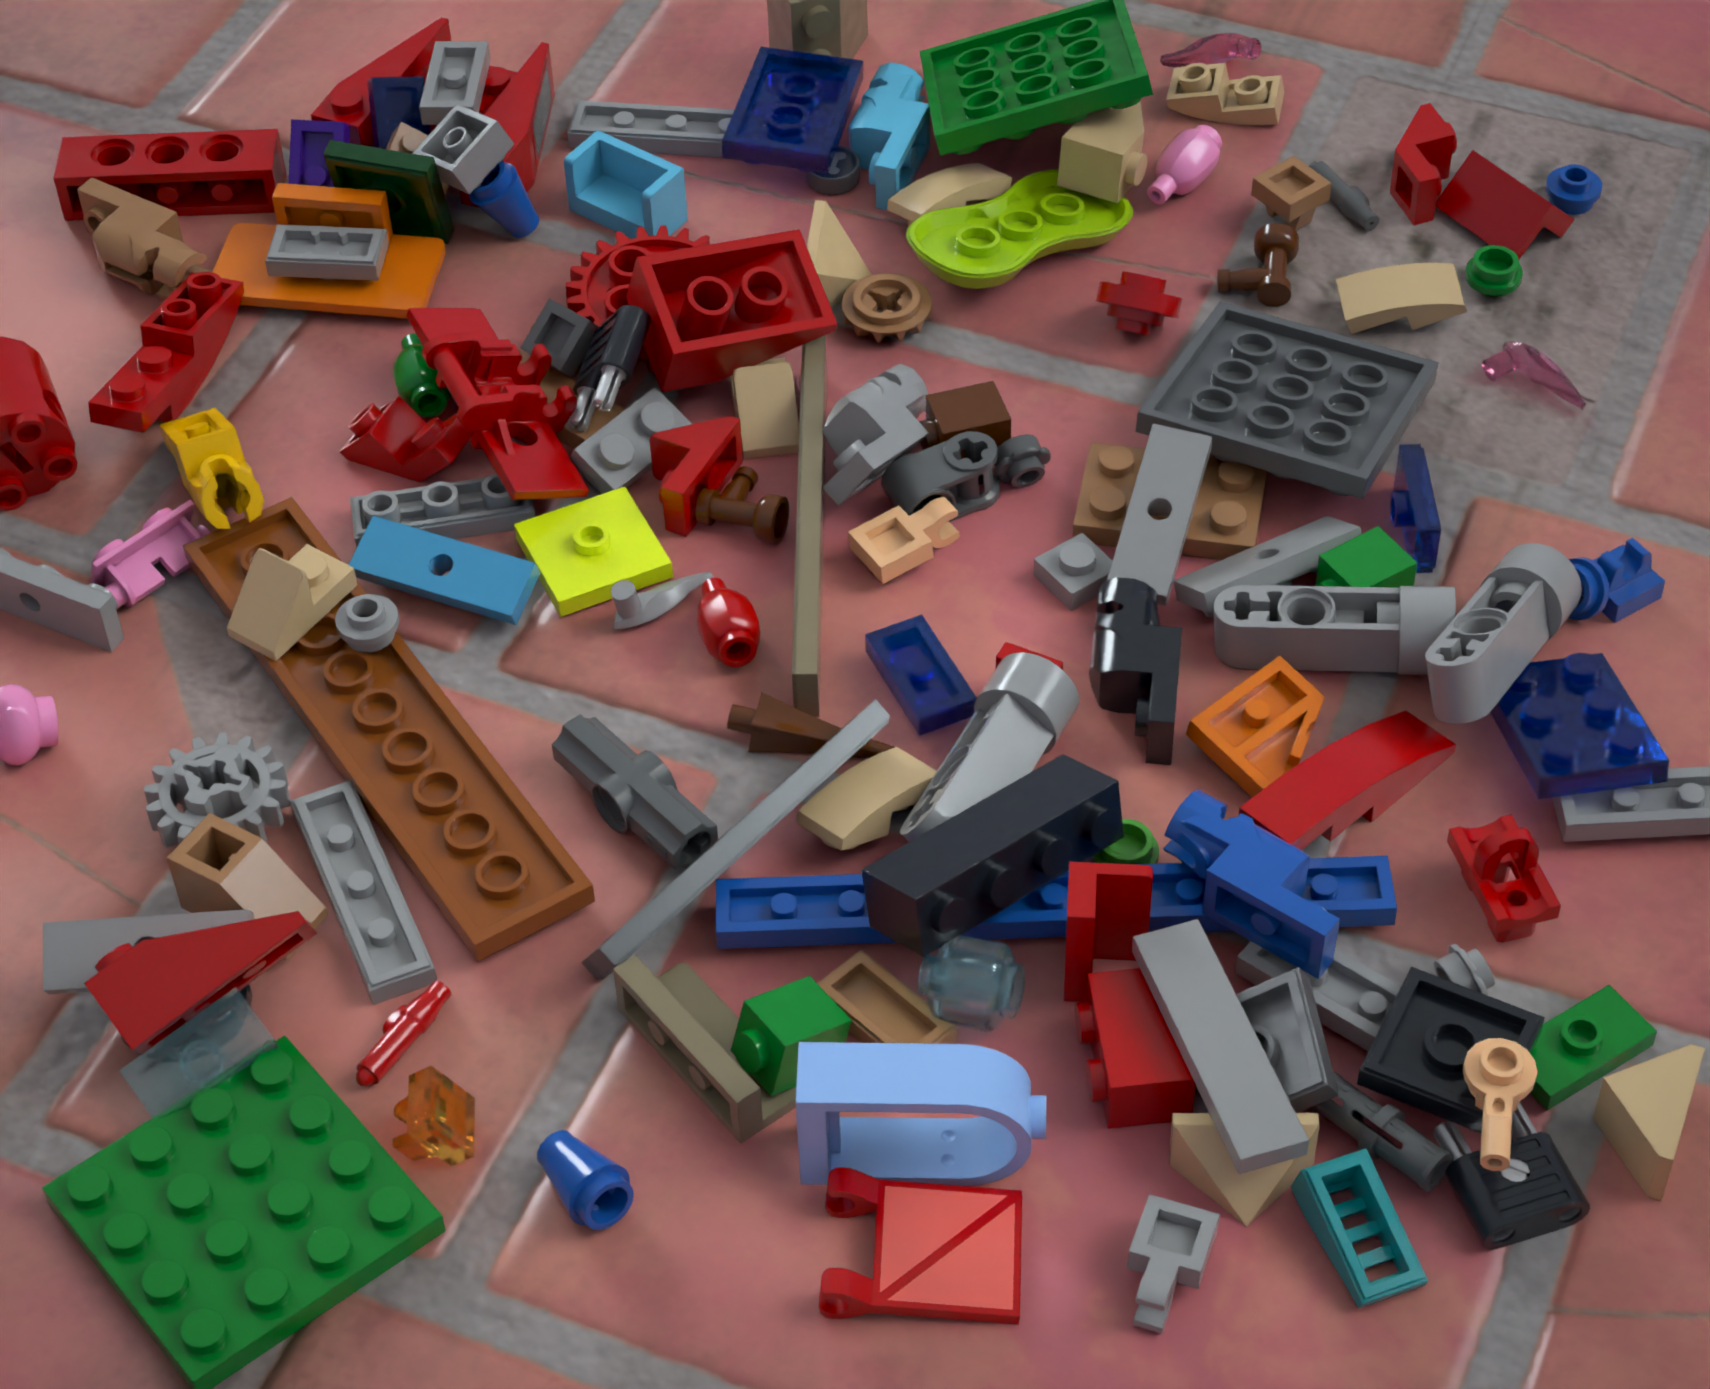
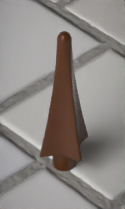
M761 692L757 709L733 704L727 722V729L751 734L748 752L814 754L842 729L789 706ZM870 739L851 757L868 759L895 747Z

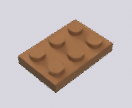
M1091 442L1073 523V537L1083 533L1095 545L1117 547L1145 452L1144 448ZM1209 456L1181 555L1223 560L1256 546L1268 471L1239 462L1222 461ZM1156 515L1152 518L1156 520H1163L1167 517L1164 515Z

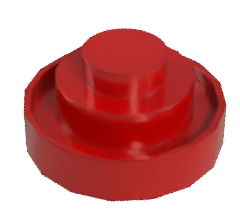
M1122 271L1119 284L1100 281L1096 298L1097 302L1109 304L1108 316L1118 318L1115 329L1149 336L1151 325L1163 327L1165 316L1178 318L1182 304V298L1164 294L1167 280Z

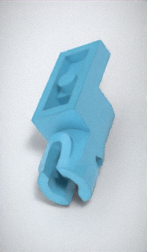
M892 62L880 65L870 82L869 89L862 96L861 105L848 127L849 147L858 155L860 167L869 170V183L875 185L876 208L887 210L888 199L913 182L930 148V108L928 103L922 102L925 96L920 95L925 82L912 68Z

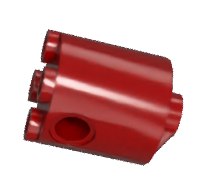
M1 336L0 510L9 511L21 507L28 497L48 492L60 481L70 478L77 470L78 462L75 457L74 438L40 353L24 341Z

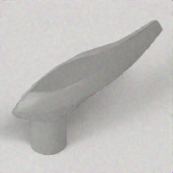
M707 571L685 576L638 594L631 581L622 580L615 583L611 588V596L617 609L613 630L631 628L658 618L674 608L689 592L702 585L707 579L714 578L713 575Z

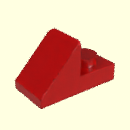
M725 416L660 431L651 435L649 442L652 472L656 479L662 481L659 489V500L663 503L665 530L687 537L698 523L695 510L697 499L702 489H714L720 493L743 463L741 423L739 418Z

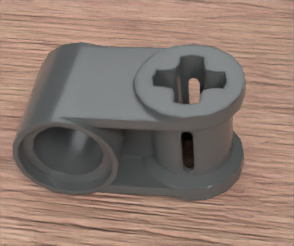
M968 431L959 433L947 441L915 454L904 455L896 459L887 467L882 476V488L895 507L899 505L908 515L919 511L927 503L939 497H945L958 510V516L949 520V522L972 512L987 509L997 501L1000 494V483L997 476L993 474V466L997 462L998 456L997 445L990 436L981 432ZM965 450V458L961 459V451ZM980 484H983V492H982V493H979V485H980Z

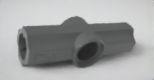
M580 714L563 725L560 735L552 743L554 760L591 793L598 812L613 830L624 834L631 829L674 869L687 868L718 840L717 825L677 790L676 782L665 763L653 752L644 750L637 755L596 717L584 718Z

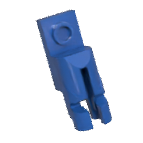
M1199 789L1191 792L1180 804L1166 829L1164 836L1172 840L1163 849L1179 859L1199 877L1206 878L1202 914L1319 979L1333 962L1340 918L1327 912L1319 903L1301 897L1305 890L1310 856L1294 845L1257 826L1252 818L1242 813L1238 817L1224 820L1227 804Z

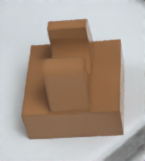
M1292 156L1253 177L1251 195L1266 205V211L1272 218L1277 215L1281 216L1288 222V226L1297 231L1311 223L1316 207L1330 200L1331 182L1301 160Z

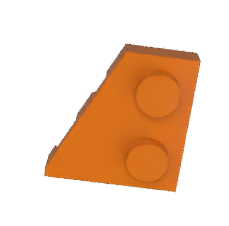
M1278 656L1192 718L1186 735L1253 798L1284 773L1299 764L1325 696L1287 661Z

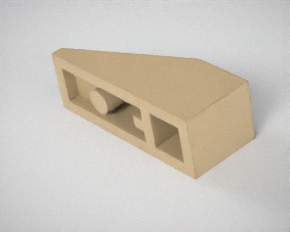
M1141 101L1134 106L1124 109L1108 107L1091 112L1086 118L1076 122L1065 133L1061 141L1057 186L1118 203L1133 185L1138 186L1141 183L1148 161L1147 155L1142 153L1144 124Z

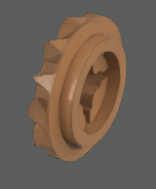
M895 273L870 275L853 283L844 293L842 298L844 324L853 326L857 336L873 334L877 343L885 336H893L902 342L906 332L921 333L924 322L931 319L932 298L930 292L922 283L909 276ZM893 307L897 308V312H893L891 309ZM880 308L884 311L879 313L877 312V309Z

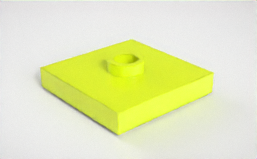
M625 486L514 524L516 540L528 561L536 563L540 571L538 579L560 617L613 599L611 588L619 581H631L635 589L639 590L673 578L671 560Z

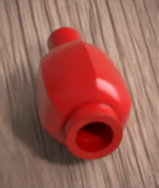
M720 578L707 579L701 586L703 597L697 609V624L702 640L710 655L730 667L744 666L754 659L760 643L761 630L756 612L746 596L737 591L727 589L723 580Z

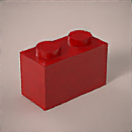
M1140 968L1087 973L1086 1002L1075 1003L1076 1031L1079 1044H1091L1094 1059L1086 1060L1088 1093L1091 1102H1103L1108 1129L1172 1122L1173 1113H1193L1195 1082Z

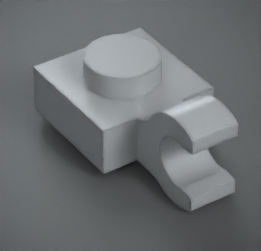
M1149 1194L1128 1253L1127 1269L1144 1273L1135 1303L1139 1304L1133 1320L1134 1326L1162 1334L1171 1308L1176 1284L1179 1283L1199 1289L1218 1232L1220 1214Z

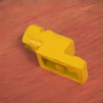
M216 407L159 425L165 445L176 459L183 485L192 497L196 507L217 529H231L227 516L222 509L231 506L237 514L243 512L249 522L261 515L264 498L260 485L255 480L252 468L245 461L235 427Z

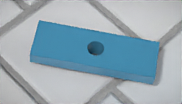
M372 516L349 563L355 570L356 578L513 625H517L540 575V571L534 562L376 516Z

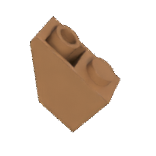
M209 813L167 857L181 908L190 913L250 909L254 913V919L299 911L315 930L328 916L326 906L262 838L212 813ZM300 947L283 958V960L288 961Z

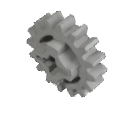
M219 733L215 745L206 746L200 737L192 739L193 751L185 754L173 748L169 751L172 762L170 767L155 765L152 768L155 783L144 787L148 803L146 811L152 830L159 831L162 844L166 848L178 842L180 844L209 813L267 842L264 827L266 825L281 827L284 823L281 809L290 806V796L287 787L289 785L283 762H275L273 750L269 745L255 751L251 736L246 735L236 745L229 744L227 734ZM251 779L259 785V789L253 788ZM177 803L183 805L184 814L176 808Z

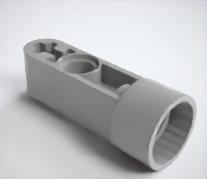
M1526 543L1512 548L1483 580L1478 591L1428 648L1425 658L1433 713L1438 720L1446 723L1461 724L1473 722L1488 715L1546 641L1556 634L1575 610L1581 598V581L1574 565L1561 552L1538 543Z
M1232 586L1223 590L1214 602L1215 654L1222 663L1237 669H1261L1278 656H1281L1295 670L1398 672V674L1428 675L1425 653L1456 617L1455 587Z
M1019 652L1004 657L977 697L974 704L975 713L903 823L900 834L910 842L1032 772L1040 757L1054 747L1078 708L1079 695L1071 678L1059 666L1035 654Z

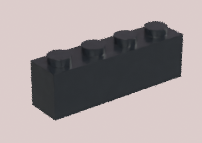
M1062 754L861 869L870 927L920 956H927L1069 870V862H1083L1122 839L1124 832L1118 780Z

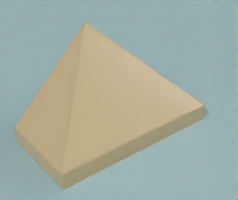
M815 200L807 249L830 306L833 307L842 302L844 293L853 283L872 274L827 201Z
M1173 1113L1169 1150L1170 1166L1247 1227L1290 1188L1302 1169L1314 1165L1319 1131L1318 1113H1296L1309 1139L1307 1155L1238 1174L1209 1113Z

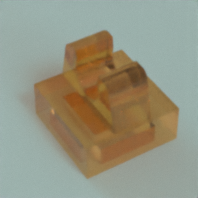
M432 1065L409 1075L408 1096L394 1107V1116L407 1125V1132L393 1139V1147L412 1161L437 1156L451 1167L474 1157L475 1097Z

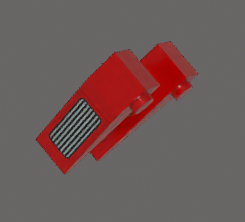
M442 17L339 82L311 114V119L315 121L346 122L350 124L349 143L386 149L392 133L401 122L429 135L438 125H422L419 106L435 41H451L449 20ZM544 42L540 43L518 72L489 65L479 109L480 114L497 120L515 145L506 153L503 161L504 163L512 164L516 168L527 193L535 182L555 96L549 44ZM460 190L462 204L479 208L470 200L468 193Z

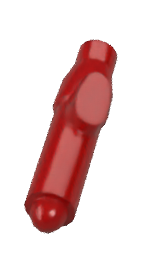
M435 980L425 992L413 999L408 1005L400 1006L386 1020L382 1029L384 1035L356 1067V1082L360 1086L366 1087L371 1084H378L415 1040L428 1030L435 1021L443 1004L451 996L450 989L444 983Z

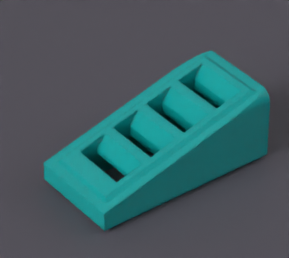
M1366 1148L1302 1169L1290 1186L1304 1217L1358 1308L1426 1285L1428 1279ZM1350 1189L1355 1199L1337 1205L1333 1204L1329 1195ZM1363 1212L1369 1221L1345 1230L1341 1219ZM1378 1236L1383 1245L1382 1247L1359 1255L1356 1254L1352 1244ZM1392 1260L1399 1271L1369 1282L1364 1269Z

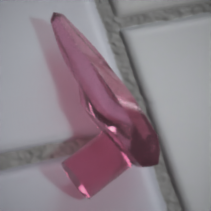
M1236 33L1214 34L1197 40L1183 50L1161 55L1160 62L1163 66L1176 68L1185 67L1193 63H1204L1206 65L1225 63L1238 57L1256 59L1261 53V43L1256 38Z
M1514 341L1505 342L1502 351L1482 361L1483 370L1491 381H1495L1517 369L1532 382L1545 386L1581 410L1586 405V402L1564 372L1549 357L1530 345Z

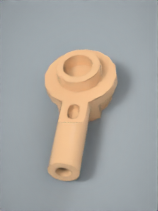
M1490 1038L1476 1043L1467 1052L1463 1065V1074L1470 1092L1475 1097V1106L1483 1110L1480 1164L1487 1170L1502 1171L1510 1166L1512 1113L1517 1111L1518 1102L1533 1090L1537 1076V1067L1529 1051L1517 1042L1504 1038Z

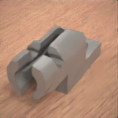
M901 363L889 368L878 375V377L869 379L865 384L842 397L831 410L823 428V434L831 448L838 454L833 464L839 471L828 481L823 489L838 506L880 479L892 462L904 455H908L929 434L917 420L919 415L926 411V395H928V390L923 379L913 368Z

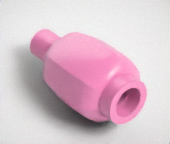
M1198 125L1195 129H1186L1174 137L1158 158L1155 168L1156 180L1147 189V195L1154 203L1164 204L1173 193L1178 195L1189 194L1211 174L1219 161L1220 149L1222 147V139L1218 132L1208 125Z

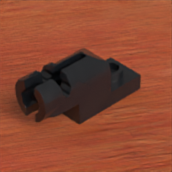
M1120 577L1103 581L1098 592L1097 619L1093 632L1089 679L1099 707L1117 713L1136 714L1135 736L1147 737L1146 763L1171 765L1182 628L1160 625L1157 608L1158 594L1147 583L1134 578Z

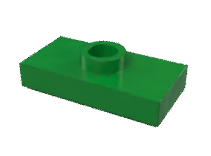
M1607 985L1543 1024L1542 1032L1531 1054L1536 1062L1537 1076L1530 1094L1548 1111L1653 1046L1657 1030L1615 989Z

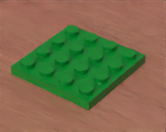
M1094 0L919 51L934 136L940 156L948 153L957 155L968 154L978 150L983 143L1004 137L1011 140L1024 138L1032 134L1036 128L1056 122L1060 124L1076 123L1086 118L1091 112L1108 107L1114 109L1128 108L1139 103L1143 97L1153 95L1149 75L1124 0Z
M285 1035L42 1187L47 1203L191 1389H212L446 1231L442 1214Z

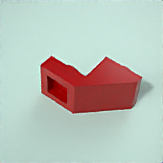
M1431 103L1419 107L1397 145L1394 154L1390 194L1413 225L1434 220L1436 199L1442 190L1441 180L1449 178L1452 154L1456 152L1457 148L1456 134L1452 125L1442 119Z
M397 396L380 408L374 403L365 407L349 424L348 428L354 434L340 450V453L349 461L421 482L450 465L472 437L474 431H468L463 428L457 413L443 422L438 417H434L426 423L400 396Z

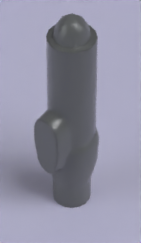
M1323 161L1310 163V168L1331 182L1330 199L1340 208L1343 214L1359 223L1366 231L1376 228L1379 223V217L1371 210L1368 198L1358 187L1346 184Z

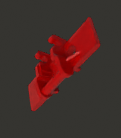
M409 308L406 317L423 345L422 356L426 364L431 369L438 371L435 379L438 387L448 388L459 407L457 417L463 428L468 431H474L470 441L474 449H483L511 499L587 497L588 487L555 434L563 429L574 412L577 398L570 386L563 385L557 390L556 398L548 404L547 397L540 387L541 381L548 372L552 362V357L545 345H535L530 358L526 362L519 364L522 360V355L516 345L511 344L509 339H498L481 309ZM511 437L519 439L529 446L514 443Z

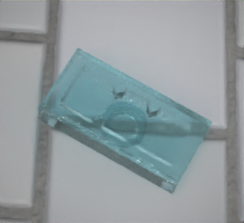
M235 987L119 1071L152 1118L156 1116L157 1119H160L173 1110L184 1108L192 1102L199 1092L217 1087L252 1065L258 1055L269 1050H275L279 1045Z

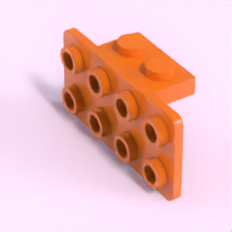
M278 183L272 196L278 225L387 229L389 246L379 280H326L321 278L268 276L265 260L277 225L238 223L231 227L212 273L218 274L221 278L243 282L244 294L240 305L403 319L407 318L406 314L409 308H427L446 250L445 243L440 238L393 234L386 191Z

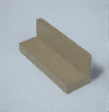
M637 955L613 968L618 1010L740 1143H743L796 1108V1087L771 1096L751 1073L746 1072L740 1066L735 1055L731 1052L739 1018L687 963H679L658 977L651 972Z

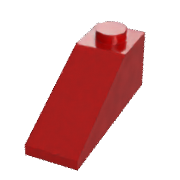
M299 911L142 940L134 947L130 943H126L102 957L95 965L98 973L84 984L131 1050L148 1059L315 936L317 932Z

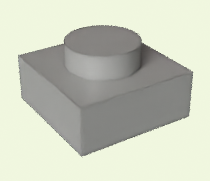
M1080 533L1034 558V576L1072 611L1098 597L1103 581H1106L1113 560L1085 534Z

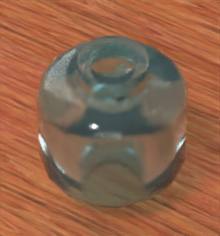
M960 935L940 947L936 955L928 954L924 957L919 972L918 990L920 994L928 995L930 1011L935 1018L950 1022L954 1026L988 1032L998 1028L1005 1018L1013 1019L1018 1013L1024 993L1025 968L1022 964L1016 963L1014 953L1008 945L1001 942Z

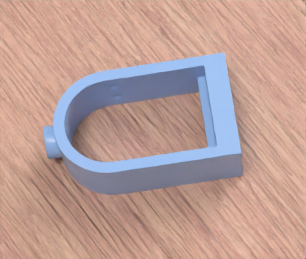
M799 1042L796 1118L801 1184L827 1185L830 1171L837 1167L852 1168L877 1179L977 1186L1001 1180L1015 1173L1026 1163L1031 1153L1032 1139H1046V1095H1031V1081L1023 1066L1010 1056L987 1047L969 1044ZM840 1112L963 1113L980 1117L960 1119L840 1117Z

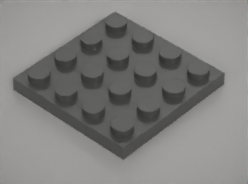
M1220 301L1139 409L1135 432L1149 436L1152 425L1158 424L1212 436L1210 454L1219 460L1239 462L1269 471L1272 475L1279 478H1293L1326 488L1329 492L1336 495L1354 496L1364 499L1434 385L1439 362Z

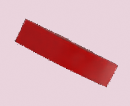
M1405 710L1370 723L1321 749L1284 773L1239 807V814L1242 813L1252 818L1257 826L1301 850L1320 835L1331 842L1361 816L1370 822L1374 821L1453 755L1456 744Z

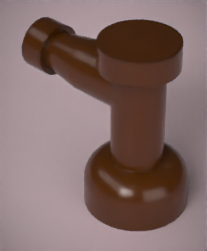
M1272 223L1261 227L1254 237V252L1256 257L1264 263V268H1246L1231 272L1230 269H1218V292H1230V289L1257 291L1258 300L1266 306L1278 307L1286 304L1291 298V283L1286 278L1287 264L1292 262L1298 254V233L1292 227L1281 223Z
M742 466L737 469L732 477V481L724 488L721 494L718 490L702 489L697 499L695 515L697 522L700 524L713 525L717 520L753 527L754 534L759 540L778 544L781 542L787 529L789 502L786 497L773 494L762 497L757 504L745 502L748 493L753 490L758 482V475L752 468Z

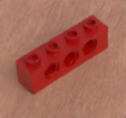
M278 129L62 137L53 179L65 221L84 220L77 189L91 177L177 212V216L275 213L272 196L277 184L285 183L286 167Z

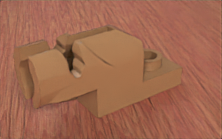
M92 177L77 189L84 214V222L88 232L93 234L92 239L100 270L138 286L141 292L149 295L157 293L159 299L163 301L192 272H211L200 266L208 257L183 242L177 212Z

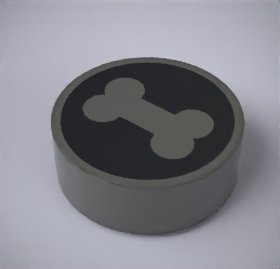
M837 145L824 146L812 151L806 159V180L808 185L813 190L827 195H838L850 191L860 180L858 155L847 147Z

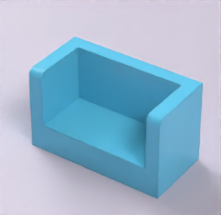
M599 130L594 132L565 157L564 170L570 211L611 230L620 231L631 239L637 238V227L642 226L649 236H656L660 226L666 225L668 235L670 236L688 220L684 168Z

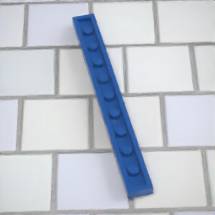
M1388 855L1309 858L1305 890L1301 897L1319 903L1327 912L1340 918L1339 927L1395 925L1397 904ZM1183 863L1134 864L1149 865L1153 868L1149 932L1196 919L1199 920L1204 932L1232 931L1202 914L1206 878L1199 877ZM1069 870L952 941L1066 937ZM862 874L716 879L717 949L898 943L870 927Z

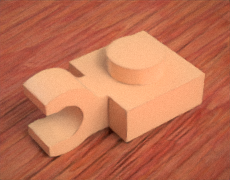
M939 497L930 501L922 509L911 515H908L898 505L848 531L850 549L875 577L884 584L934 558L933 547L944 548L954 543L960 537V534L949 520L958 516V510L945 497Z

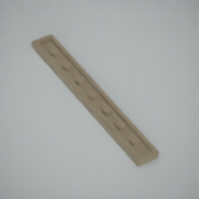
M826 335L802 345L792 686L794 708L814 717H820L825 496L823 487L825 486L826 437L823 434V428L826 423L827 408Z

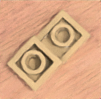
M1193 63L1185 67L1173 69L1166 101L1169 109L1203 120L1236 125H1278L1285 91L1281 75L1266 77L1251 75L1241 79L1229 80L1226 63L1207 65L1204 63Z
M980 163L946 168L916 180L888 199L887 210L907 219L909 227L917 218L935 210L974 205L994 199L1011 187L1012 177Z
M1454 264L1393 265L1358 272L1336 279L1344 318L1351 335L1403 317H1407L1411 329L1415 330L1467 312L1457 271Z
M898 747L886 750L860 762L828 783L798 810L796 822L820 837L822 842L829 847L839 849L840 851L854 849L863 843L887 836L889 834L892 812L903 811L909 808V806L915 805L937 771Z

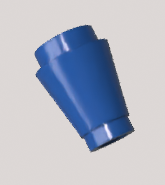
M503 160L498 163L483 179L482 184L469 194L470 200L509 231L515 238L529 235L539 224V216L535 212L516 168L510 163H504Z
M565 1130L552 1133L541 1143L537 1151V1160L542 1165L569 1216L575 1223L587 1225L594 1230H602L616 1224L625 1216L634 1198L630 1177L625 1168Z

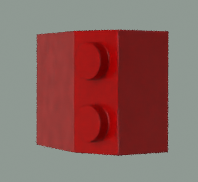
M800 229L639 256L636 258L626 294L629 305L642 308L651 316L652 322L643 344L661 392L718 382L732 376L734 369L760 364L834 332L838 325Z

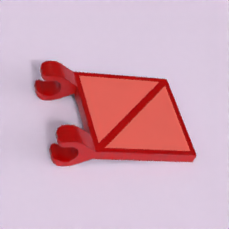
M837 1167L830 1171L825 1200V1209L830 1216L851 1218L876 1212L873 1277L871 1279L845 1268L826 1269L821 1276L818 1308L821 1315L830 1319H845L868 1313L1019 1325L1022 1239L1021 1190L882 1180L845 1167Z

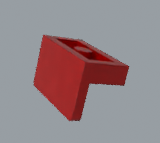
M1474 150L1468 155L1436 201V207L1489 245H1499L1511 249L1516 253L1519 260L1543 226L1562 238L1575 220Z
M1069 862L1064 1001L1086 1002L1087 973L1093 972V959L1136 961L1132 953L1133 936L1148 933L1150 926L1153 868L1151 866Z

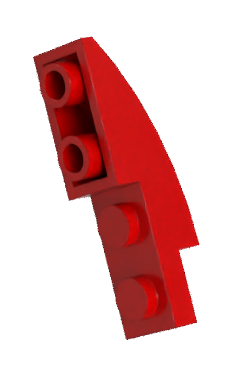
M192 272L140 325L142 347L88 402L90 422L144 433L155 420L162 422L176 420L206 379L226 341L244 294L243 282L221 278L218 274L212 272Z

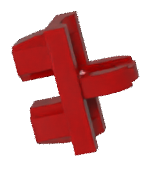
M1512 814L1502 816L1494 822L1479 828L1459 826L1449 829L1447 843L1461 868V874L1470 891H1473L1488 920L1487 924L1497 942L1504 943L1529 937L1534 933L1536 923L1559 917L1561 904L1538 863L1539 848L1529 830L1523 827L1519 828ZM1510 869L1516 880L1508 881Z

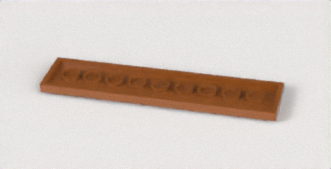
M292 497L263 509L261 515L251 522L245 517L230 524L231 529H218L183 545L189 566L229 620L253 556L259 548L289 561L308 544L341 561ZM357 581V586L277 661L252 648L250 650L344 779L351 782L363 805L479 962L595 902L593 884L397 632H395L394 639L388 646L375 652L354 650L339 636L335 623L337 611L346 601L356 596L367 594Z

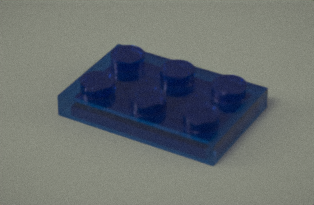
M761 46L723 136L722 158L740 160L749 164H768L796 168L804 172L817 171L828 173L863 81L864 61Z
M1575 653L1566 658L1530 662L1490 712L1538 799L1667 782L1669 759L1603 653Z

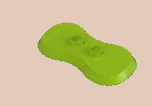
M1059 169L1045 170L1022 178L1005 193L992 200L926 213L910 224L906 231V238L919 261L941 279L964 288H989L1008 282L1028 264L1046 255L1059 251L1099 246L1111 241L1129 223L1133 217V208L1124 196L1118 203H1114L1057 186Z

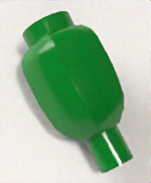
M408 334L402 339V351L393 363V376L399 396L419 416L434 417L443 412L452 395L448 388L438 387L435 381L438 371L431 369L426 364L422 356L423 345L417 335Z

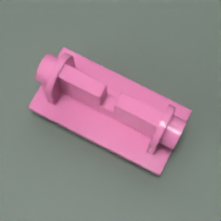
M188 500L173 511L167 507L156 512L143 525L142 531L127 541L123 542L122 539H116L105 545L93 559L90 584L95 583L106 588L115 597L118 608L122 605L130 608L164 585L165 578L154 567L158 562L166 568L173 578L189 569L190 566L186 559L183 545L211 533L204 525L194 528L191 524L194 508L192 500Z

